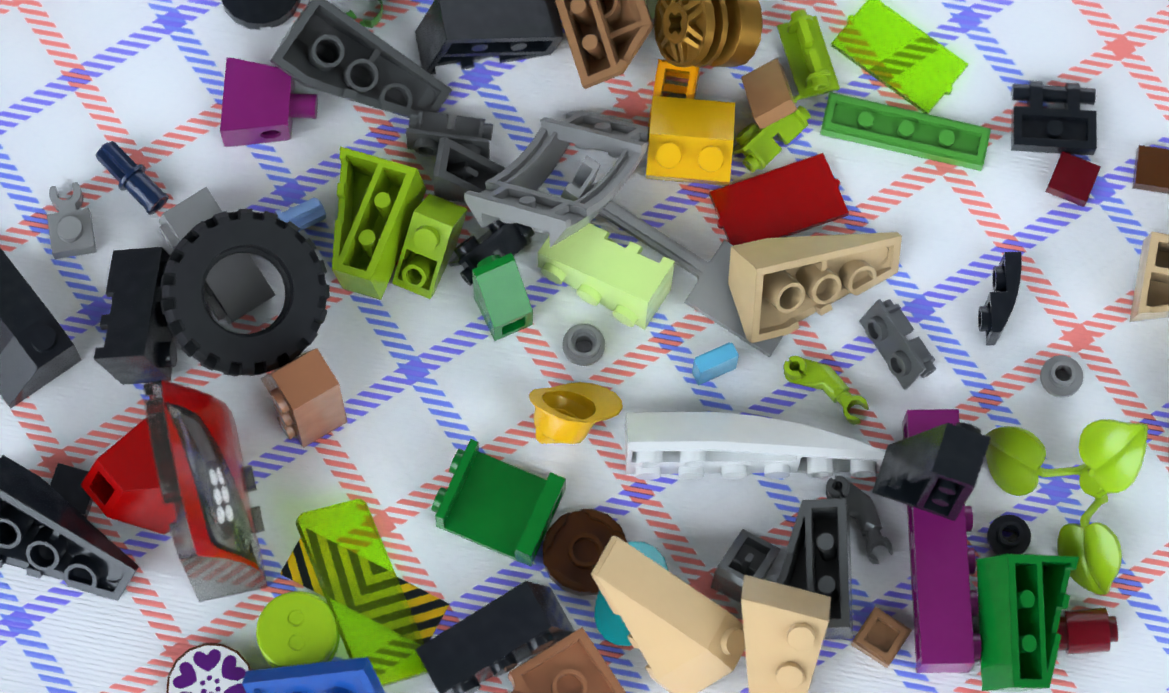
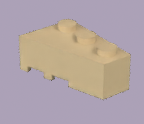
M744 574L741 605L749 693H808L829 623L831 597Z

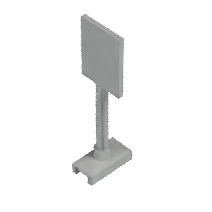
M586 156L572 184H567L560 198L576 201L594 187L593 182L601 164ZM612 200L599 213V215L664 257L675 261V264L697 277L698 281L685 300V304L766 356L770 357L783 336L750 343L746 339L728 285L732 244L724 240L711 261L707 262Z

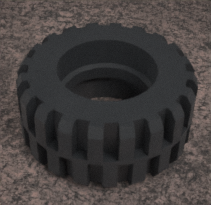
M239 209L236 212L227 213V211L215 214L212 218L204 222L201 221L181 239L166 263L167 265L161 280L162 300L160 303L162 314L165 315L168 323L167 328L172 338L175 337L181 345L180 349L189 357L192 356L201 363V366L211 371L217 370L223 372L224 375L254 376L276 370L300 356L312 344L318 335L317 331L320 325L325 321L328 311L325 307L327 299L330 298L329 285H326L325 273L327 270L324 261L319 260L314 251L317 247L310 238L306 240L298 232L299 227L290 221L286 223L278 219L277 214L267 211L264 213L253 212V209ZM251 253L265 258L278 270L283 280L285 301L278 318L262 331L251 334L231 332L220 326L207 310L204 301V284L207 275L218 261L232 254Z

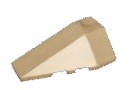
M898 232L780 237L765 238L731 246L728 285L746 339L750 343L788 335L799 329L798 322L817 312L822 316L832 310L831 304L850 293L857 296L895 275L899 269L902 235Z
M612 536L591 575L613 613L620 615L630 634L627 637L632 646L640 649L648 665L645 668L650 677L669 693H698L733 672L745 650L743 624L727 610L619 537Z

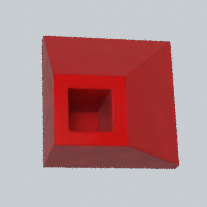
M151 416L143 419L98 457L81 483V487L106 517L164 535L172 530L185 511L170 439ZM192 465L198 487L200 488L201 485L199 482V478L201 484H203L205 480L201 477L199 473L197 475L196 469Z

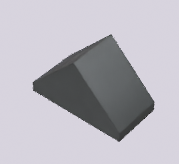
M447 137L440 138L433 173L434 195L448 201L466 203L464 201L465 192L469 190L478 193L486 189L485 181L502 172L505 167Z
M742 529L717 566L711 588L741 603L744 574L765 580L781 549Z

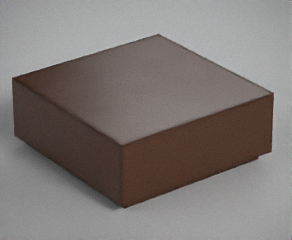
M1138 146L1135 158L1133 189L1169 194V149Z

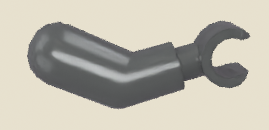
M835 476L836 479L834 480L831 477L826 483L827 499L846 498L850 515L857 520L861 534L866 536L868 540L866 552L869 561L873 564H879L877 557L872 554L873 549L876 546H885L891 555L893 554L890 540L882 536L880 532L882 525L873 500L845 477Z

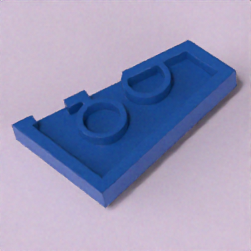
M368 657L246 671L242 682L246 693H385Z

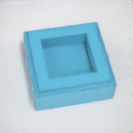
M729 342L695 357L692 374L698 385L736 369L739 354L733 343Z

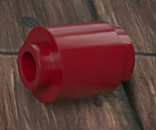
M1106 608L1063 611V615L1060 617L1057 633L1062 636L1058 651L1066 650L1067 655L1109 652L1111 642H1118L1116 617L1108 616Z

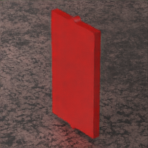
M824 153L709 192L719 218L717 226L724 230L728 242L733 246L765 238L788 237L846 217L849 214L839 191L840 181L834 179Z

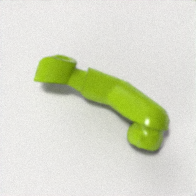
M791 356L789 361H785L783 365L784 375L789 382L823 390L834 403L839 402L842 405L844 416L850 424L856 425L860 423V419L851 416L849 410L854 405H860L864 409L869 410L866 400L858 395L852 396L849 392L850 388L829 365L804 359L800 356Z

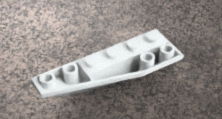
M720 412L626 413L625 418L626 474H635V478L641 480L658 479L661 477V474H678V477L681 479L693 480L703 478L704 474L721 473V476L726 479L745 478L747 473H764L766 478L771 479L786 478L790 476V473H807L808 477L828 478L833 476V472H850V475L855 478H869L875 476L876 472H879L886 452L843 435L799 423L755 415Z

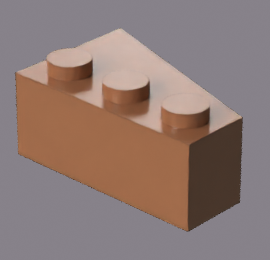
M317 348L298 356L293 361L260 378L275 403L273 406L278 414L277 420L289 440L296 436L303 448L347 423L340 384Z

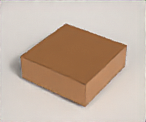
M875 606L850 645L885 668H888L912 630Z

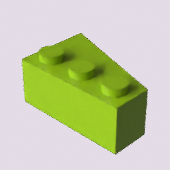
M340 146L339 159L341 161L340 183L337 184L339 200L338 215L334 228L332 271L343 289L381 300L402 251L413 212L422 202L427 189L417 168Z

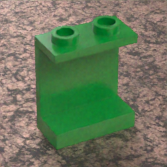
M470 439L466 450L458 449L452 460L449 473L454 474L448 489L441 487L434 499L431 511L436 512V527L531 567L566 491V478L550 472L547 480L479 452V443Z

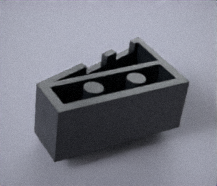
M434 0L415 31L421 67L431 75L436 74L435 66L460 62L461 69L463 70L474 68L473 60L498 56L499 62L505 63L551 55L564 37L555 0Z
M163 247L113 250L106 287L107 297H112L110 314L101 315L100 328L101 330H107L104 347L95 349L94 360L122 385L162 382V380L171 381L172 367H175L177 364V348L167 328L168 323L165 315L162 314L160 303L162 300L161 280L167 265L166 263L170 257Z
M524 581L415 650L439 693H475L481 688V682L492 676L497 677L509 672L520 661L548 648L575 632L551 587Z

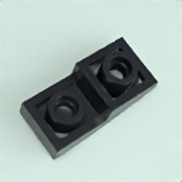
M1004 252L999 266L993 267V290L1000 292H990L985 305L979 306L978 328L980 332H986V346H994L1014 308L1021 278V252Z

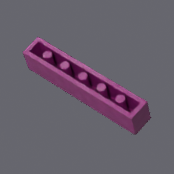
M959 409L907 410L902 421L903 439L945 423L956 425L959 422ZM907 505L916 673L969 672L975 664V659L981 658L980 634L973 633L972 616L978 615L977 590H970L969 574L975 573L976 557L974 548L967 547V532H972L973 528L972 507L964 505L956 520L952 521Z

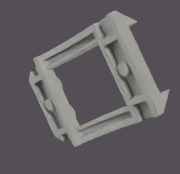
M582 110L566 113V119L563 121L545 117L540 120L541 128L522 154L502 172L485 181V190L480 193L471 190L465 192L464 201L482 229L497 220L509 224H522L532 227L536 232L549 233L550 247L590 223L621 189L647 150L649 127ZM570 143H574L575 147L579 149H597L608 152V155L618 158L603 179L576 201L537 191L551 174Z

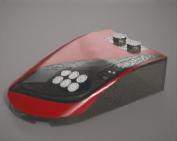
M166 380L145 383V396L150 397V400H145L146 415L164 505L174 504L178 522L170 524V531L179 560L199 602L268 588L257 534L265 531L260 506L252 507L249 493L257 490L252 465L244 466L237 427L231 410L226 403L213 395Z

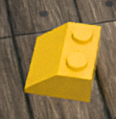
M653 96L645 179L728 186L732 165L735 103Z

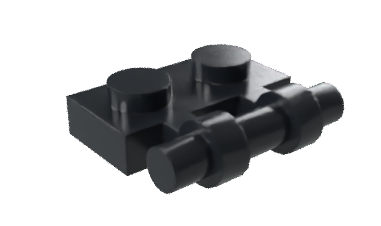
M1029 81L1028 85L1012 84L1011 100L1027 101L1028 107L1014 106L1011 112V151L1060 154L1063 151L1068 154L1094 155L1097 149V111L1080 110V104L1094 105L1096 89L1080 88L1079 83H1066L1065 87L1044 86L1042 81ZM1043 102L1064 103L1065 109L1043 108Z

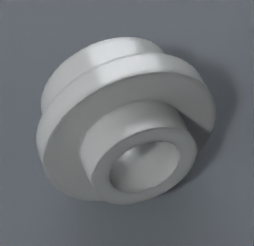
M578 324L571 327L563 338V352L570 362L579 366H589L596 363L602 357L605 350L603 334L599 329L589 324ZM579 341H588L592 347L587 352H581L576 348V344Z
M1063 355L1054 356L1043 365L1040 372V381L1043 388L1049 394L1065 398L1072 396L1079 390L1083 382V371L1078 362L1073 358ZM1059 369L1065 370L1069 374L1070 379L1067 381L1059 380L1055 375V371Z

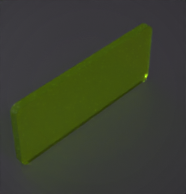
M354 499L301 513L296 519V527L327 604L332 610L349 659L368 657L382 687L426 674L427 670L415 650L424 644L367 503L362 499Z

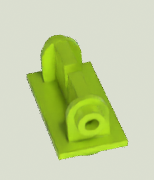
M806 10L793 12L790 15L791 21L777 25V29L798 94L801 95L800 100L840 90L817 17L807 15Z
M800 94L793 96L795 103L801 98ZM799 105L796 112L765 128L760 129L758 125L750 123L735 136L734 139L738 143L733 147L732 155L743 153L745 158L742 162L751 172H755L757 169L763 170L782 151V148L773 137L777 135L785 145L789 144L808 126L807 120L811 118L810 113L806 108Z

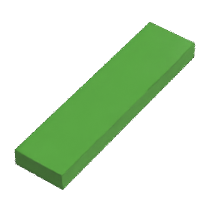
M830 92L820 135L982 171L991 128Z

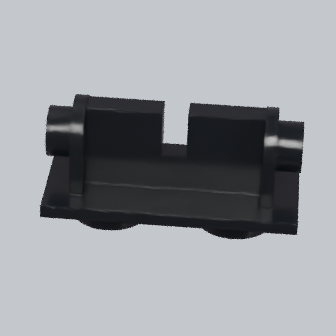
M497 220L487 226L489 231L479 239H476L473 235L454 249L457 256L448 264L450 267L462 265L464 270L460 272V275L471 286L473 284L472 269L477 268V264L481 260L494 255L493 252L497 249L503 256L512 253L514 256L531 243L530 238L535 234L533 229L522 224H509Z

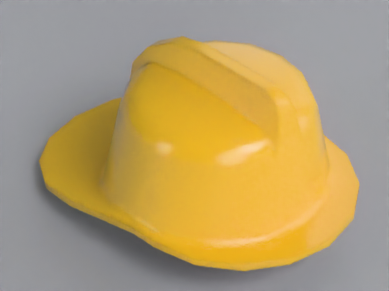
M568 383L551 388L534 389L529 393L530 402L535 406V438L541 444L580 443L588 435L595 422L613 418L623 409L622 400L616 393L606 387L593 383Z

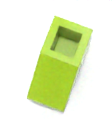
M429 193L413 212L392 284L431 299L457 245L468 209Z

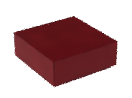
M1062 151L1045 192L1085 207L1101 166Z

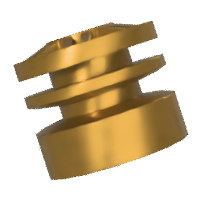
M658 0L654 15L655 40L661 55L669 64L674 66L703 67L710 65L712 67H736L744 65L755 55L761 41L763 20L758 0Z

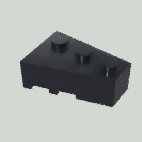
M958 422L956 425L945 423L887 446L872 493L955 521L976 485L991 437L982 435V431L974 425Z

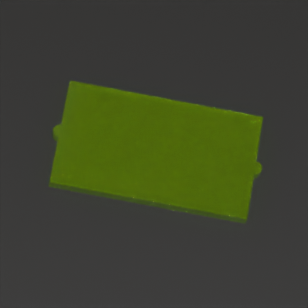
M867 0L855 15H849L847 25L831 43V47L925 114H929L944 95L951 94L952 85L968 67V63L880 0Z

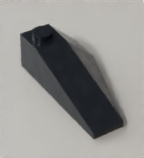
M0 248V395L11 409L81 361L75 345Z
M2 455L0 458V568L4 564L26 569V575L40 579L42 575H47L64 580L70 588L118 601L139 566L40 476Z

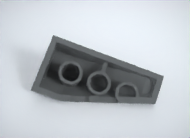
M310 0L306 4L270 60L271 63L304 86L410 118L411 113L418 114L419 110L437 113L452 91L447 85L327 0Z

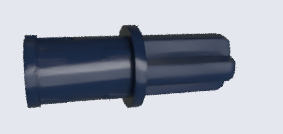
M106 142L97 151V160L119 182L118 188L121 191L127 190L149 215L156 213L168 201L169 196L146 175L145 166L143 164L137 165L115 142Z

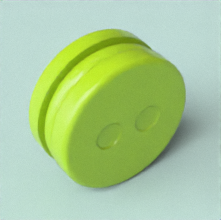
M292 591L277 596L265 606L256 626L258 646L262 656L271 668L332 661L339 647L340 633L335 614L323 599L312 593Z

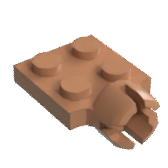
M583 627L513 669L507 676L513 685L511 693H626Z

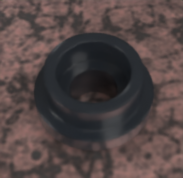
M1003 515L991 523L987 532V541L990 548L997 555L1023 554L1031 542V532L1026 522L1014 515ZM1005 529L1013 530L1017 535V540L1014 542L1005 540L1002 531Z

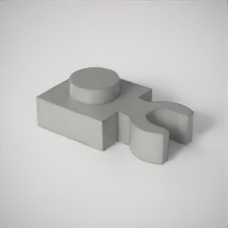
M77 182L72 183L73 195L67 200L59 198L56 186H51L49 190L51 202L54 208L59 211V213L47 215L54 259L96 253L91 213L89 208L79 209L83 203V193Z

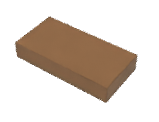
M778 58L741 77L754 120L760 129L796 112L797 107L784 68Z

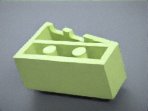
M590 223L550 247L548 236L538 251V267L541 268V273L547 279L556 284L564 282L575 288L577 295L591 305L597 306L599 303L612 310L613 316L624 325L629 327L637 325L644 330L646 329L671 291L675 261L663 256L658 263L640 255L643 250L642 246L630 241L626 248L608 239L610 235L608 231Z

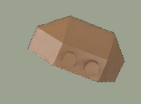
M555 0L584 89L622 75L654 27L645 0Z

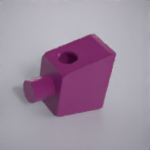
M226 58L220 133L224 147L287 141L291 139L293 118H317V94L295 93L294 78L280 68L236 58Z

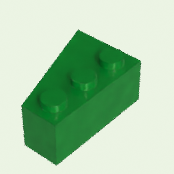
M1004 554L976 559L982 691L1018 692L1050 688L1062 636L1057 633L1062 610L1068 609L1070 595L1066 594L1070 572L1077 569L1079 557Z

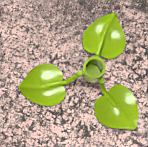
M1112 419L1094 421L1088 424L1080 435L1079 453L1085 464L1077 467L1055 469L1041 467L1046 457L1045 447L1039 438L1028 430L1020 427L1004 426L989 431L985 435L991 437L985 454L989 471L995 483L1011 495L1022 496L1033 492L1038 485V475L1041 477L1080 476L1079 483L1081 489L1086 494L1095 497V500L1081 516L1080 525L1069 523L1060 529L1057 540L1058 555L1079 557L1077 569L1071 570L1070 577L1080 586L1099 595L1108 594L1111 584L1120 570L1122 561L1121 545L1117 536L1109 527L1099 522L1090 524V519L1101 505L1108 502L1107 494L1122 492L1135 482L1146 452L1148 425Z

